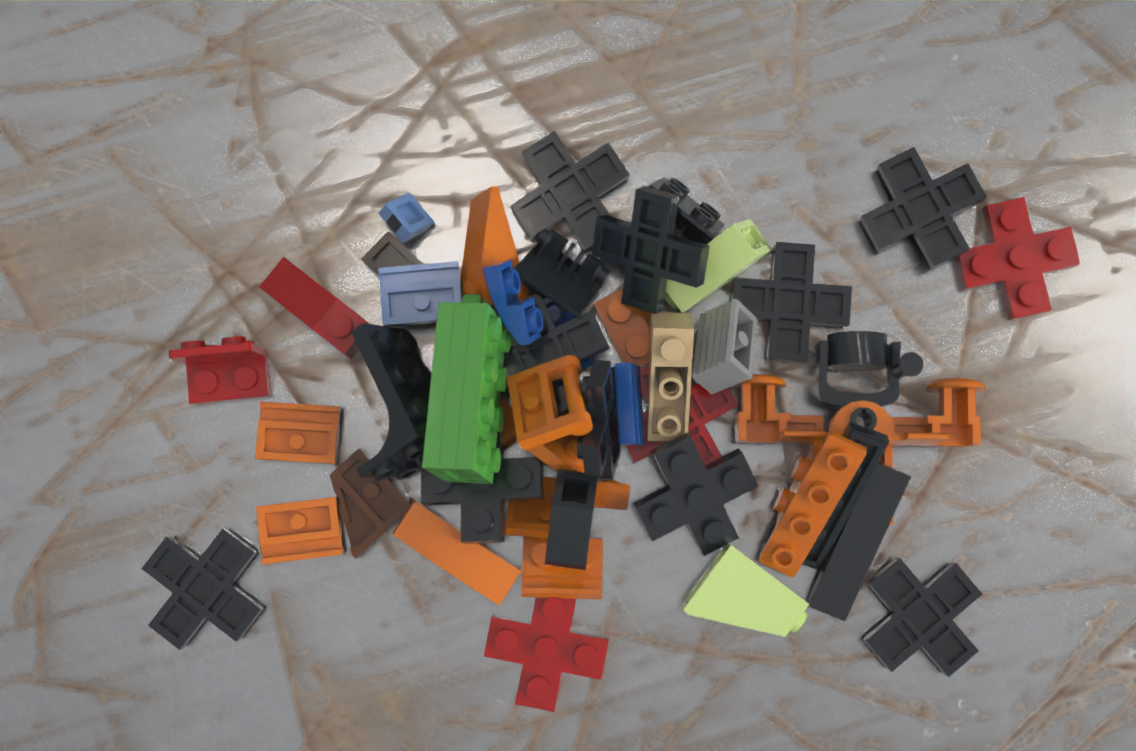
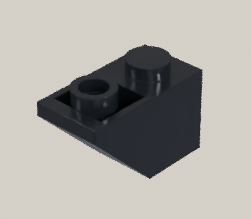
M557 470L545 565L586 570L597 477H585V473Z

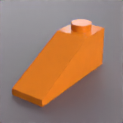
M491 186L471 199L460 279L463 286V296L465 294L481 295V300H485L494 311H497L486 283L483 267L498 261L512 260L514 269L520 261L498 186ZM521 282L518 298L530 297L527 287Z

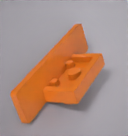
M829 432L820 448L813 446L807 458L799 457L791 474V478L795 480L789 490L784 487L781 489L775 501L773 509L778 511L776 527L760 553V563L790 577L796 576L865 458L866 447L839 434Z
M543 477L544 500L508 502L505 535L548 539L556 478ZM615 480L597 482L594 507L626 510L630 495V485L620 484Z

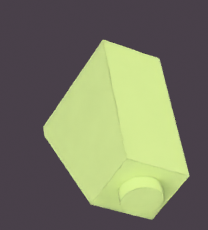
M751 219L732 224L707 244L710 247L703 285L695 288L667 279L665 300L672 308H679L682 313L693 309L733 280L734 277H737L773 251Z
M727 544L689 593L680 608L691 616L786 637L789 631L796 633L803 625L808 616L804 611L809 603L732 545Z

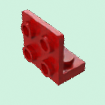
M243 336L222 338L221 345H206V341L200 340L186 341L180 343L181 349L169 350V359L186 365L189 404L196 405L271 397L267 350L255 345V341H246V337Z

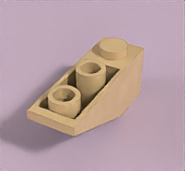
M651 313L648 441L669 442L688 433L694 326L691 313Z

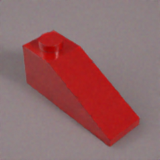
M283 257L259 287L341 353L352 359L359 348L351 331L362 323H370Z

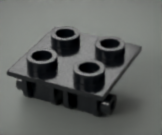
M663 177L648 186L679 195L677 216L680 213L684 218L675 230L679 232L689 220L691 223L682 233L687 239L708 244L715 237L714 235L723 228L724 224L718 220L721 216L720 213L708 203L702 202L699 205L689 197V188L678 179L672 177L668 180L666 177Z
M544 228L536 240L537 244L514 269L517 270L521 282L527 288L538 291L552 300L561 310L579 317L606 282L605 280L610 270L605 268V262L592 256L590 253L586 256L582 265H580L579 263L586 253L585 249L579 252L575 260L570 259L569 257L576 244L572 242L563 254L562 252L569 240L555 230L549 232Z

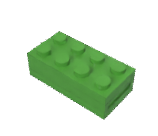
M465 294L461 303H438L422 468L445 482L493 484L494 473L499 472L501 465L500 449L496 448L497 432H502L504 427V410L500 407L501 392L506 391L508 384V373L503 364L504 352H509L511 348V333L501 318L485 300H481V295Z

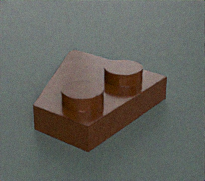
M358 448L330 474L334 493L339 501L342 522L345 524L351 544V554L355 559H358L394 526L412 504L389 478L376 481L374 478L359 477L356 469L371 459L362 448Z

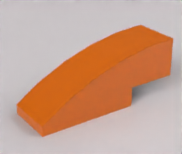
M415 500L392 533L431 562L498 605L501 604L521 573V570L513 563L482 543H462L461 529Z

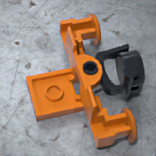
M874 331L832 333L827 335V341L820 340L815 344L816 396L825 405L840 407L830 420L828 432L824 431V416L775 413V389L786 387L785 381L781 377L774 375L752 374L753 378L729 387L741 389V412L735 414V443L811 444V449L813 446L820 448L829 432L842 436L848 423L857 424L856 417L859 416L864 421V427L888 436L889 444L879 462L893 468V446L973 447L981 445L980 416H976V392L985 391L986 387L982 381L972 378L953 377L928 382L925 391L939 393V416L890 417L888 412L882 407L898 400L900 395V379L906 376H917L921 373L924 366L922 358L913 352L905 353L900 358L901 342H892L887 345V334ZM887 368L888 385L885 390L876 393H845L830 387L827 382V369L873 371Z

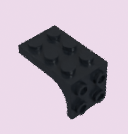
M362 323L352 330L351 334L386 404L389 415V430L381 450L372 459L358 467L356 471L360 478H374L376 481H380L388 477H397L398 480H403L419 471L418 465L423 462L432 372L424 365L417 351V341L407 329Z

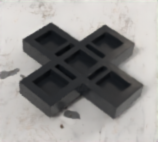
M554 131L522 151L523 158L541 183V186L511 204L510 207L531 240L538 237L544 228L549 230L565 220L582 247L587 251L593 247L596 218L602 215L611 216L599 197L627 180L630 174L609 142L575 163Z
M912 147L878 165L877 169L894 200L863 214L860 218L878 253L914 236L931 269H934L969 251L970 248L952 216L983 202L987 198L969 163L932 180L915 147Z
M642 186L637 188L635 192L632 222L608 215L596 218L592 256L626 266L621 299L622 304L657 314L664 307L667 279L695 288L704 284L710 245L674 235L679 195Z
M775 242L771 280L734 277L732 280L731 299L740 301L757 320L769 321L766 360L806 363L808 362L810 325L848 327L850 325L852 286L813 283L815 245Z
M538 292L528 298L534 297L535 306L542 313L543 329L540 332L541 337L529 345L521 346L519 344L511 348L509 352H504L503 367L507 369L508 376L567 355L576 356L581 363L609 350L610 347L592 310L556 327L542 295ZM557 379L552 381L558 416L569 412L563 379ZM508 384L506 391L501 392V400L510 396Z
M594 360L590 375L583 377L581 386L583 401H588L589 408L587 412L591 415L593 428L589 433L578 437L577 458L583 459L585 477L613 480L621 454L620 443L618 442L614 367H611V361Z
M503 431L497 432L496 448L500 449L501 465L499 472L494 473L493 484L445 482L422 468L421 463V504L425 506L461 504V542L464 544L505 542L504 502L544 500L543 461L537 457L503 459Z
M688 433L652 450L651 452L668 485L632 503L652 542L685 524L688 525L703 556L739 539L724 504L758 487L743 452L738 448L704 466Z
M222 528L200 558L173 537L166 536L141 568L172 592V595L148 626L179 650L187 645L206 619L234 641H239L264 609V607L233 584L256 555L257 551L227 528Z
M896 557L867 582L892 614L865 636L863 641L889 671L893 672L918 649L922 648L945 676L950 677L979 652L953 621L954 618L982 595V592L957 563H950L923 586L901 558Z

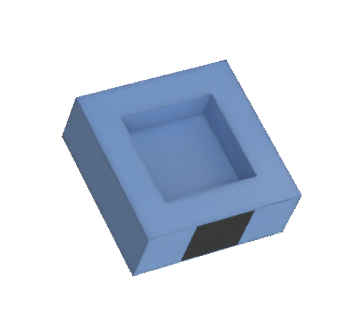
M410 192L386 203L378 212L402 243L426 232L434 223V220Z

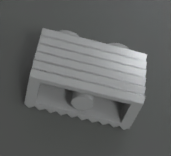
M731 299V302L725 301V305L719 304L718 308L712 307V311L706 310V314L700 313L698 331L694 334L696 347L691 376L696 383L704 387L710 394L717 393L753 378L751 372L754 371L752 366L755 359L753 354L755 353L754 347H756L754 341H757L755 335H757L756 329L758 328L756 323H758V320L737 299Z

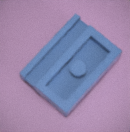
M458 261L378 268L383 326L395 327L437 323L439 302L461 303L462 301Z

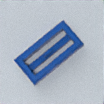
M630 362L615 363L618 442L627 446L645 445L640 366Z

